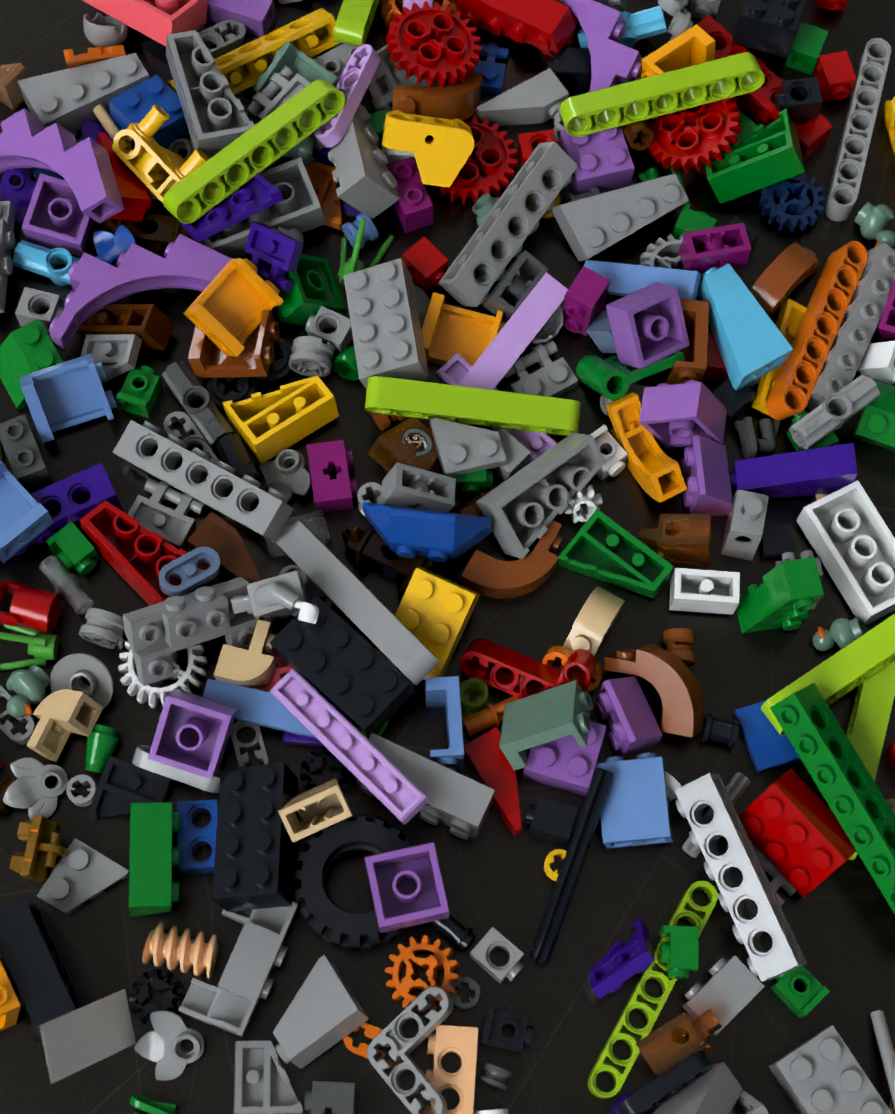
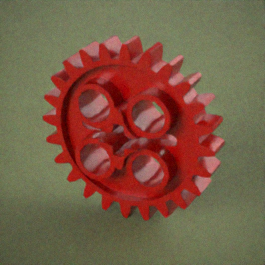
M425 1L423 8L420 9L416 3H413L411 10L403 7L402 13H396L394 21L390 22L386 42H388L386 51L392 53L390 61H399L397 70L407 69L406 77L417 76L418 84L423 79H426L429 87L433 85L434 81H437L440 87H444L445 81L455 86L457 79L464 82L466 75L471 76L474 67H477L482 47L479 46L481 38L475 36L477 28H468L470 19H459L460 11L455 14L450 13L451 6L441 10L439 3L436 2L434 8H430L427 1Z
M727 98L650 118L652 124L649 125L654 133V140L648 148L651 155L654 156L656 163L661 162L664 169L672 166L674 173H677L683 167L685 173L688 174L691 167L694 166L697 172H700L702 164L712 168L713 159L722 162L721 153H731L732 150L729 144L738 143L736 134L742 132L739 125L742 123L737 104L733 103L732 98Z
M477 115L473 116L471 122H467V119L463 120L464 123L470 126L476 143H474L473 152L449 188H440V196L443 197L450 193L451 202H454L457 197H461L463 205L467 203L468 198H472L475 204L479 197L486 193H492L499 197L500 187L506 189L509 186V180L514 179V170H517V150L513 149L514 140H507L508 131L505 130L498 133L499 124L496 123L492 127L488 126L489 118H485L482 123H478ZM431 136V140H430V139H426V141H428V142L432 141V140H433V136ZM486 161H493L495 163L489 164ZM469 176V177H472V179H467V180H466V179H463L462 177ZM431 185L433 190L440 187Z

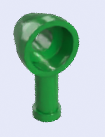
M350 346L339 353L332 362L334 371L340 377L349 381L359 379L354 346Z

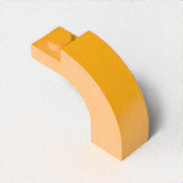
M632 392L605 405L614 428L610 430L612 436L628 453L625 463L642 489L659 503L687 490L678 462L662 451L653 435L639 422L641 403L638 395Z

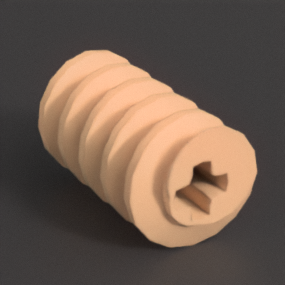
M160 921L156 929L151 930L147 937L142 962L147 964L153 957L154 965L160 967L166 960L169 970H174L180 962L182 973L189 972L193 966L195 976L200 977L206 969L207 978L211 979L219 952L217 935L213 934L209 942L205 943L204 932L200 931L195 940L191 939L190 928H186L180 937L178 936L177 925H173L170 931L165 933L164 922Z

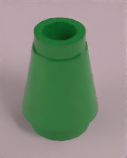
M95 724L90 736H87L85 770L103 774L108 758L113 755L120 739L117 737L119 729Z

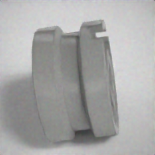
M300 336L293 340L291 347L293 354L289 357L288 363L290 369L308 377L317 375L318 377H325L330 374L332 368L330 360L334 357L335 351L334 346L330 342H327V345L322 343V338L314 336Z
M89 608L85 615L86 624L81 626L78 634L83 639L98 646L115 650L118 645L117 649L121 650L125 642L123 639L125 634L123 617L106 610Z

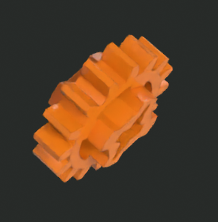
M424 935L422 942L419 944L414 937H410L409 947L406 948L401 943L397 945L401 952L399 956L389 955L390 960L394 962V966L385 968V972L392 975L393 979L387 981L386 986L397 989L391 996L394 1000L398 1001L404 997L402 1007L406 1008L417 998L412 996V993L415 994L419 990H426L430 987L441 988L451 994L457 993V990L451 985L452 981L461 980L458 974L453 973V969L459 967L460 964L457 960H449L454 953L452 949L446 948L441 951L443 948L441 940L437 939L431 945L430 938ZM431 952L434 955H430L427 958H419L416 956V953ZM404 964H406V976L401 979ZM415 964L427 970V979L431 985L419 979L420 974ZM444 969V980L442 985H440L439 976L440 972ZM432 996L430 998L432 1006L429 1010H436V1002L441 1001L443 998L438 999Z

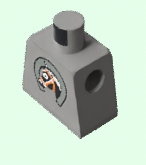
M737 490L732 497L733 505L727 518L721 555L752 561L762 538L769 496ZM744 536L749 542H741L736 538Z

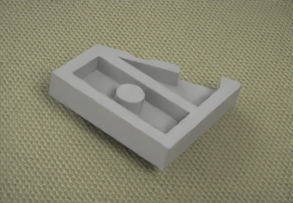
M86 334L80 357L91 353L95 363L101 361L107 378L101 381L103 384L135 368L142 339L135 334Z
M438 418L430 419V427L445 476L454 477L506 465L507 459L499 432Z
M74 838L68 847L67 857L61 858L37 894V897L68 915L80 908L87 900L94 899L104 893L105 889L119 880L128 878L129 870Z
M235 1041L234 1114H302L303 1107L294 1093L289 1077L278 1059V1054L272 1042Z

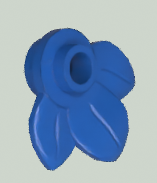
M120 225L115 234L105 230L93 232V241L98 254L96 258L115 267L120 254L123 251L127 252L132 243L137 245L133 233L125 225Z

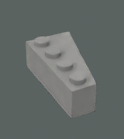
M192 30L168 34L166 38V57L194 150L198 148L207 156H213L255 124L249 120L244 112V106L239 98L236 99L229 88V82L216 67L213 56L198 32Z
M136 53L21 79L17 80L26 105L31 113L43 122L44 129L57 122L72 133L82 129L84 120L99 121L93 112L95 106L102 104L106 111L110 113L109 100L149 79V74Z
M359 104L344 137L337 145L330 147L332 150L328 152V157L336 167L332 171L333 180L337 183L340 182V187L336 189L337 197L373 219L398 201L400 197L396 190L397 181L386 165L388 159L378 146L377 141H379V137L369 124L368 119H370V115L366 108Z
M671 174L561 204L550 210L578 262L598 254L689 201L676 174Z
M571 433L476 501L484 517L492 518V532L504 554L523 559L530 551L528 548L537 538L540 539L548 530L547 526L557 514L561 515L569 506L567 502L576 492H580L603 466L605 460L592 435Z

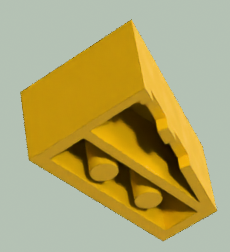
M318 375L282 385L280 390L261 395V392L251 394L252 398L235 403L232 400L222 402L229 423L242 437L244 443L261 465L339 417L335 397Z

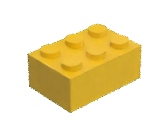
M419 567L415 569L395 616L440 661L425 678L444 677L480 594ZM379 649V652H380L388 661H390V660L388 659V657Z

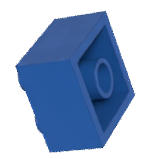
M158 75L109 100L110 116L119 130L126 129L131 123H140L155 104L164 109L169 115V119L153 135L154 140L160 146L169 149L173 141L190 137L178 95ZM134 139L131 142V146L133 148H135Z

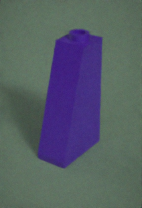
M854 443L735 461L732 472H729L731 491L734 490L735 494L737 490H745L769 496V498L829 495L853 483L858 474Z

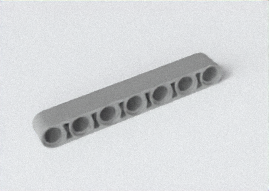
M874 38L867 42L858 65L857 81L852 91L825 204L826 216L836 222L845 221L849 218L858 197L891 55L890 44L882 38Z
M299 519L276 541L277 545L416 686L440 662Z

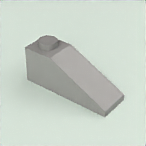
M551 68L476 107L478 123H482L485 118H489L488 126L490 127L496 123L499 126L544 123L551 118L554 119L561 103L569 98V93Z

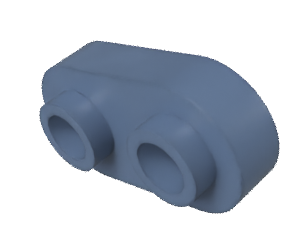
M198 547L166 564L159 572L160 589L171 597L182 596L214 579L220 571V557L218 553L210 547ZM202 563H206L210 566L207 570H201L198 568V566ZM172 579H179L181 583L175 586L170 584V581Z

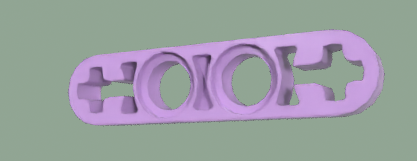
M369 44L362 45L353 52L336 85V88L345 95L343 109L314 131V135L325 147L329 148L337 145L344 137L380 63V56Z

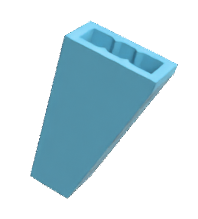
M729 263L719 269L713 267L706 271L702 276L703 280L697 293L700 301L709 302L708 323L731 384L737 391L785 364L793 348Z

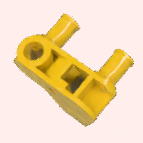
M154 104L140 123H131L126 129L116 133L112 149L163 203V197L171 187L210 158L197 148L185 160L181 155L160 146L154 140L153 135L169 119V115L160 106ZM133 139L135 141L134 150L131 147V142Z
M394 110L386 114L382 145L389 149L414 153L422 184L449 188L473 152L474 138L470 126L461 119L454 118L450 120ZM428 135L433 136V140L430 142L425 140Z

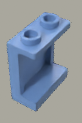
M91 353L19 377L21 390L42 443L54 440L53 432L105 415L108 420L114 419L112 409L117 407L111 389L105 391L101 382L107 379L101 361L95 363Z
M0 460V560L2 563H5L54 522L42 504L36 502Z
M459 676L425 678L426 708L445 707L448 749L430 750V760L457 772V770L463 769L464 761Z
M642 753L637 755V759L624 760L623 757L614 756L605 758L604 763H596V769L603 768L614 773V778L600 815L603 844L606 848L674 842L673 831L670 825L665 779L666 767L663 757H657L656 753Z

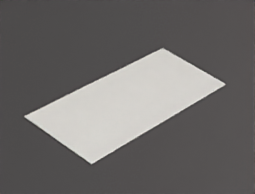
M125 989L40 1025L51 1084L136 1044Z

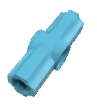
M657 6L633 14L621 11L626 21V30L622 39L616 42L632 48L638 43V40L667 32L662 8ZM577 30L581 48H589L584 30Z
M22 240L20 243H17L12 263L14 267L48 277L54 284L65 286L71 285L69 278L71 265L75 260L79 261L80 259L71 256L69 251L64 248L49 249ZM58 265H66L63 269H55Z

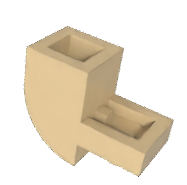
M597 585L574 621L563 647L573 651L578 649L588 650L595 657L605 636L617 619L625 600Z
M257 621L249 650L223 644L214 672L216 681L255 688L265 683L273 675L277 663L274 656L267 655V653H273L274 649L270 641L276 636V634H273L271 622Z
M70 689L53 692L35 709L33 715L40 720L26 746L45 759L57 762L70 734L75 733L89 737L104 707L83 692Z

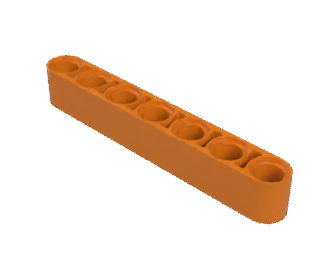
M851 241L832 252L827 259L808 303L807 310L791 343L793 351L785 364L781 366L766 402L769 415L777 421H782L803 411L808 404L868 260L865 246L858 241Z

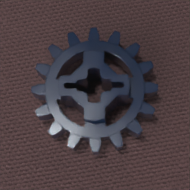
M806 172L801 173L800 176L767 186L761 191V198L759 200V205L763 206L761 214L770 215L769 224L778 222V230L780 231L784 226H789L790 233H793L795 227L798 226L803 232L808 224L814 226L817 218L821 217L826 197L821 196L823 187H814L816 178L808 181L805 179Z

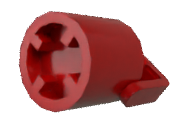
M2 581L0 583V603L4 599L5 593L14 594L10 612L0 611L1 624L22 627L47 634L53 632L61 610L62 599L60 593L12 581Z

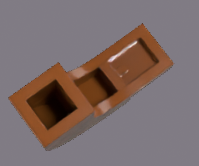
M473 72L471 76L466 75L464 82L457 79L455 86H452L450 83L444 85V87L394 84L392 111L401 110L404 113L450 120L454 118L461 119L462 121L476 114V107L480 105L483 73Z
M796 242L788 246L767 267L749 290L770 319L774 317L792 291L803 280L816 273L822 265V262L816 258L817 255L811 249L801 247Z
M552 520L547 526L548 530L540 538L534 550L523 559L502 561L476 549L461 575L462 586L479 593L481 596L496 599L519 597L534 591L544 584L557 568V558L559 556L555 554L558 552L564 537L560 536L562 524Z
M650 644L638 648L636 651L624 648L617 649V652L605 657L604 670L642 677L656 688L663 707L661 732L694 737L703 731L704 701L702 692L690 669L678 657L663 648Z

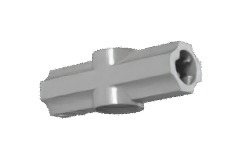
M862 374L837 393L829 395L821 405L790 427L789 431L792 439L799 447L808 450L833 430L840 429L845 421L880 396L875 381L870 376ZM829 408L837 409L841 416L833 415Z

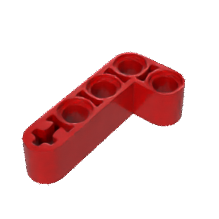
M482 638L473 640L460 659V668L465 675L520 699L577 680L583 691H587L597 664L596 658L591 652L578 649L571 652L562 671ZM573 666H580L585 672H578ZM502 667L510 669L513 674L506 673ZM532 680L541 682L544 687L535 685Z

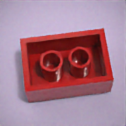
M792 768L777 779L739 815L749 839L803 898L856 852L833 812Z

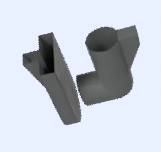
M745 417L742 421L734 422L745 459L755 458L757 452H772L776 450V435L780 425L779 421L772 420L771 418L760 420L758 423L761 438L758 439L755 437L751 417Z

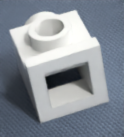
M604 424L590 434L605 460L603 466L596 473L601 481L609 475L611 477L618 475L626 467L625 462L628 455L608 432V428ZM605 449L609 454L605 455L601 451Z

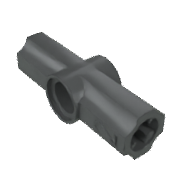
M174 362L167 366L166 370L161 374L162 379L209 446L213 449L220 438L228 434H234L229 424L210 399L208 391L199 384L185 362ZM197 401L204 402L199 408L191 407Z

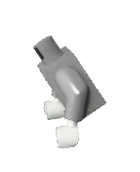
M297 570L247 585L248 595L231 599L235 618L253 613L257 620L263 621L289 614L295 617L299 613L298 620L316 624L319 615V608L308 603L303 579Z

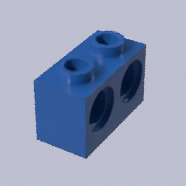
M217 799L177 802V812H179V833H177V846H179L178 870L182 875L214 873L219 805ZM199 814H210L211 821L206 827L198 828L194 825L195 818ZM208 846L212 848V854L208 860L202 862L195 860V853L200 847Z

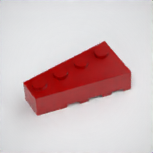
M454 0L458 10L461 12L462 20L470 19L468 27L480 28L495 36L502 35L518 43H528L543 51L550 50L559 53L576 27L570 8L555 0Z
M106 500L80 519L82 534L149 606L163 602L171 597L160 589L159 572L163 566L188 552L183 549L179 550L165 541L164 537L155 531L152 533L140 525L139 521ZM200 564L198 566L201 570H207L210 567L207 564ZM215 578L198 588L215 585ZM172 579L170 581V584L175 586L181 583L179 579Z

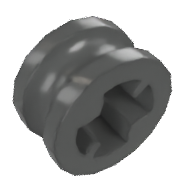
M461 977L460 981H454L451 986L455 989H461V984H468L469 990L475 992L474 998L469 997L468 1003H462L460 996L449 994L453 999L454 1006L467 1010L474 1007L479 1001L480 987L472 978Z
M484 1062L483 1068L485 1073L480 1075L478 1080L508 1091L509 1086L506 1082L508 1078H512L513 1073Z

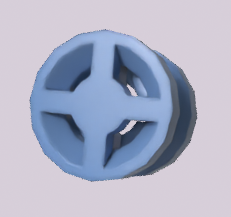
M363 213L357 215L354 222H347L342 225L343 233L353 248L362 218H365L367 222L360 249L364 247L365 242L368 240L374 241L379 237L374 223Z

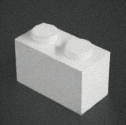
M675 568L670 579L669 610L733 615L739 605L740 572Z

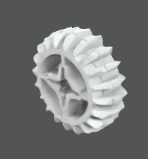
M125 641L124 646L129 652L119 654L120 660L125 662L118 666L119 673L125 674L120 681L123 686H129L127 692L130 696L137 694L138 703L143 704L149 698L148 702L151 708H155L159 700H161V704L164 706L166 696L174 688L191 694L190 687L195 689L201 688V683L196 678L206 676L205 669L201 667L207 664L206 657L201 656L205 651L202 644L184 649L188 653L186 671L181 670L180 666L176 664L179 657L178 651L173 652L174 676L143 686L138 681L136 664L129 641ZM166 680L177 681L170 686L160 687Z

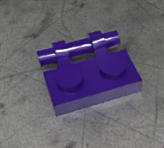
M252 222L244 251L253 255L251 262L258 268L257 274L264 281L272 282L279 291L282 290L288 293L292 290L293 282L286 278L285 272L296 271L304 243L263 223ZM266 262L272 264L270 271L267 270Z

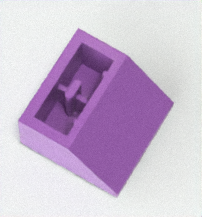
M693 435L689 447L684 449V459L680 460V470L687 482V490L683 491L684 506L690 507L691 518L726 516L733 505L726 446L700 435Z
M636 676L604 681L597 696L598 702L595 703V708L601 721L606 720L611 731L608 732V737L614 750H620L624 758L658 744L663 735Z

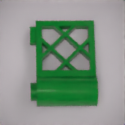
M677 351L642 369L619 363L617 354L604 360L596 355H587L577 364L576 375L583 384L607 399L617 400L627 393L631 383L673 367L675 361H685L683 352Z

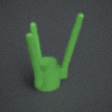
M362 218L360 221L352 257L348 259V262L347 238L343 237L341 240L340 268L337 278H339V283L345 286L344 275L366 269L365 263L358 259L367 222L365 218ZM393 235L388 236L369 267L380 263L394 239Z
M4 624L5 628L30 635V637L0 632V639L27 643L28 655H34V659L0 664V671L32 665L46 667L47 660L55 661L58 651V635Z

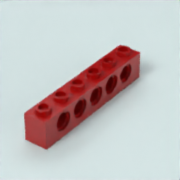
M707 15L697 23L701 29L715 40V49H717L715 50V60L744 52L751 53L745 46L732 43L733 36L726 31L720 22H716L711 16ZM756 58L765 75L763 85L754 92L735 96V99L746 112L765 128L780 118L778 114L780 111L775 109L774 97L779 92L784 79L777 77L761 59ZM819 114L817 119L792 121L798 132L803 161L827 142L832 125L822 114Z

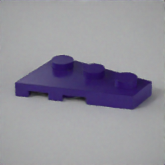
M257 173L251 180L196 221L190 224H184L180 221L179 223L194 240L200 242L284 200V197L279 189Z

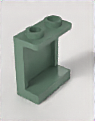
M286 41L283 47L276 52L274 60L268 69L260 75L254 90L261 93L270 83L269 79L275 72L279 73L285 66L294 73L288 80L289 82L298 73L310 83L317 79H324L336 87L340 78ZM278 91V92L273 96V98L271 99V101L280 93V91Z
M577 680L505 704L499 747L514 771L527 766L529 748L569 735L574 736L580 747L588 745V733L592 729L590 710H593V702L589 693L583 691Z

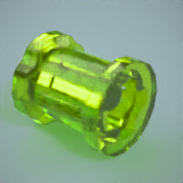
M478 678L465 680L460 686V701L464 712L474 714L485 709L488 697L487 685ZM471 691L477 692L476 701H469Z

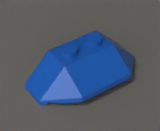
M363 502V511L367 520L391 551L404 558H415V555L428 556L429 560L435 562H447V559L456 560L492 533L491 517Z

